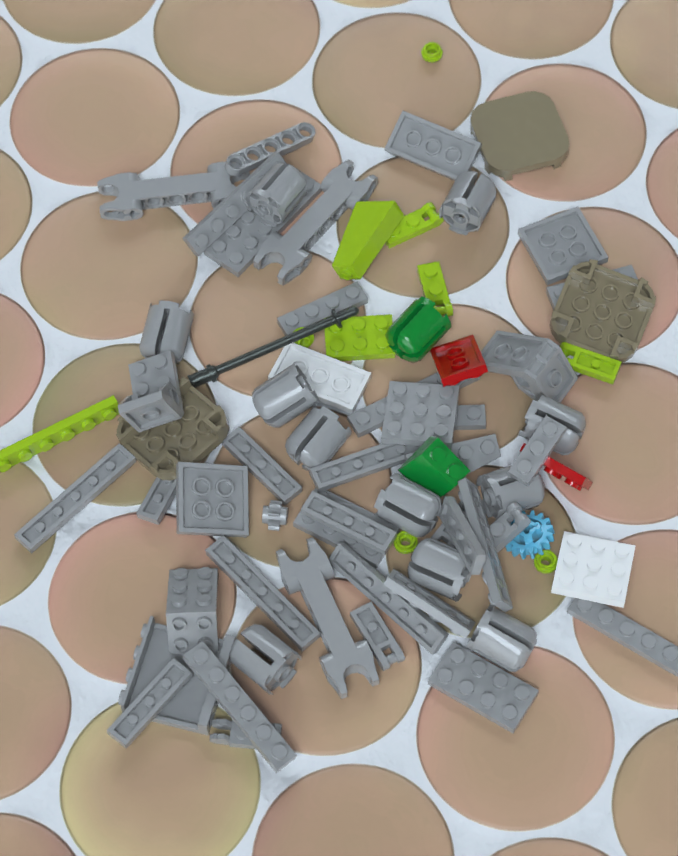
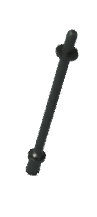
M354 306L339 313L332 309V316L218 366L206 365L205 369L188 375V379L194 388L210 381L216 382L222 373L336 324L339 329L342 328L341 322L357 315L359 309Z

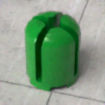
M421 296L418 300H414L386 332V340L392 351L401 359L412 363L421 361L452 327L447 314L443 317L434 308L436 303L426 297Z

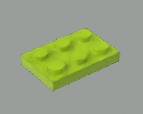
M392 314L351 317L341 322L342 328L340 329L336 324L324 329L326 355L340 361L395 358V353L389 347L386 340V332L393 324Z

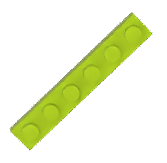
M114 395L0 450V472H6L12 466L20 462H26L40 452L49 451L53 446L63 441H69L83 431L92 430L96 425L114 419L119 414L116 398Z

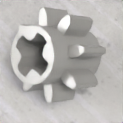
M271 500L269 506H263L262 523L268 524V530L279 531L281 525H287L288 507H283L282 501Z

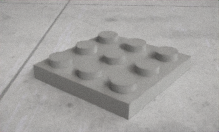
M578 206L518 229V236L547 285L567 278L573 265L576 266L579 263L587 262L589 259L598 260V265L608 262L606 252Z
M390 381L381 443L421 446L430 436L438 437L448 448H452L460 387L458 385L443 387V384Z
M178 462L176 464L177 534L248 537V466Z

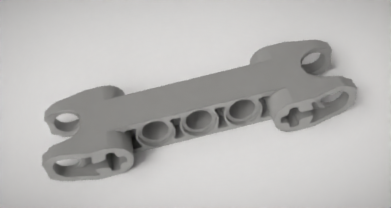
M346 160L332 169L321 183L320 189L324 192L321 197L284 236L276 231L269 235L253 260L254 267L260 270L270 263L282 264L283 267L277 276L278 283L282 286L298 277L312 260V254L308 251L348 208L353 210L356 202L369 200L378 185V177L369 175L362 181L350 180L349 177L354 170V162L351 160Z
M225 161L210 164L207 167V173L147 180H140L136 173L116 174L97 182L100 194L117 197L114 201L100 206L101 218L107 220L129 221L141 218L145 209L211 202L212 208H215L237 187L233 184L246 179L250 172L240 176L229 175L225 170ZM237 162L230 163L233 168L241 167Z
M311 537L306 539L309 556L304 561L295 562L290 560L283 549L276 551V558L280 567L281 579L287 593L291 595L300 591L316 628L320 632L328 654L319 657L325 677L339 697L344 699L348 697L345 678L348 675L360 673L367 678L372 687L379 684V677L375 668L373 653L367 641L363 639L354 643L326 583L327 580L335 577L326 553L320 548L315 539Z

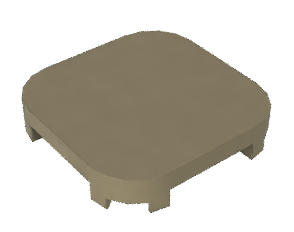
M536 91L524 92L484 102L472 111L470 132L474 135L475 140L482 144L480 152L485 163L484 168L488 174L492 173L495 176L503 177L504 181L512 180V176L515 174L552 165L553 169L559 168L561 163L567 158L570 145L568 135L555 104L544 93Z
M589 259L587 262L579 263L576 266L573 265L551 316L550 329L552 335L560 343L566 342L622 361V363L626 362L637 351L655 306L656 296H654L653 290L648 285L649 281L642 277L639 281L597 264L598 260Z
M184 377L181 380L178 379L184 410L182 418L142 432L134 429L122 416L118 418L119 425L116 436L120 444L135 456L136 460L143 467L161 480L171 481L176 479V464L178 462L199 463L223 442L229 431L228 419L221 406H216L194 388L190 380Z

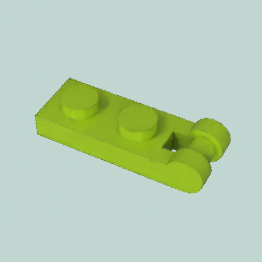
M428 202L422 208L403 216L386 241V245L389 249L440 226L444 219L442 217L440 219L434 204ZM428 216L430 219L425 221L423 218Z
M439 261L417 265L424 297L436 303L434 308L441 315L453 316V307Z
M566 342L560 344V348L566 358L570 355L574 356L573 359L567 358L575 372L614 384L622 361Z

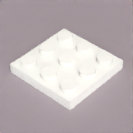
M564 531L551 593L624 608L635 545Z

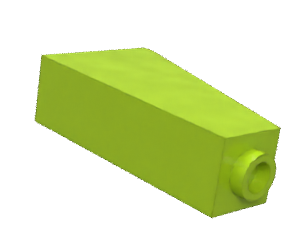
M396 201L356 202L332 263V267L340 279L362 278L403 218L404 214Z

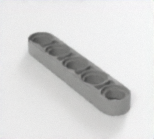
M302 122L228 156L225 170L229 175L240 176L259 167L274 153L265 149L266 146L274 147L275 152H279L281 156H284L310 144L315 135V128L310 123ZM299 131H308L310 136H303ZM289 138L293 141V144H286L282 139ZM255 154L259 159L251 160L247 155ZM237 162L241 167L233 168L230 163Z

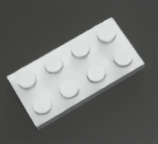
M291 343L284 346L268 376L269 380L292 364L298 365L312 389L310 392L315 390L320 402L352 414L371 379V372L301 345Z

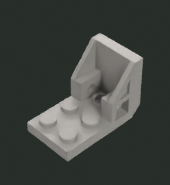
M497 330L481 351L488 372L511 375L517 387L536 401H538L539 393L561 403L578 379L560 346L549 338Z
M171 350L128 365L133 395L127 396L118 405L119 414L134 429L142 432L183 417L184 410L175 356Z

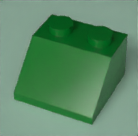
M430 436L398 469L404 477L436 493L439 497L458 485V481L470 472L462 461L438 437Z

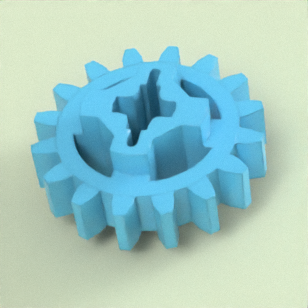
M534 510L527 515L531 520L528 527L505 546L506 551H511L513 557L520 554L523 560L526 558V555H530L531 559H534L535 553L541 556L544 555L542 549H550L549 542H554V529L550 519L544 518L543 513L536 516Z

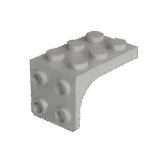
M202 567L200 569L178 568L169 570L166 621L169 652L171 654H185L202 641L213 653L218 651V568Z

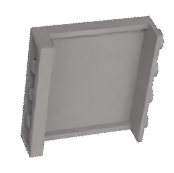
M150 616L148 624L144 623L141 630V638H143L141 645H137L134 651L133 659L135 662L133 668H129L127 671L126 682L128 683L126 689L121 690L118 704L121 706L122 713L174 658L189 669L193 676L152 722L209 736L212 719L214 720L219 702L183 660L184 654H171L169 652L167 626L155 623L154 617ZM226 634L224 640L218 638V651L213 654L229 672L232 663L229 654L236 638Z

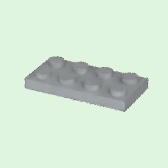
M402 111L384 150L387 153L455 181L459 175L471 170L482 144Z
M328 490L319 492V494L397 532V534L400 532L399 528L375 516L374 513ZM301 511L293 522V527L335 548L338 543L345 542L376 569L385 556L301 514Z
M455 642L452 643L428 679V685L513 734L539 694L538 689Z

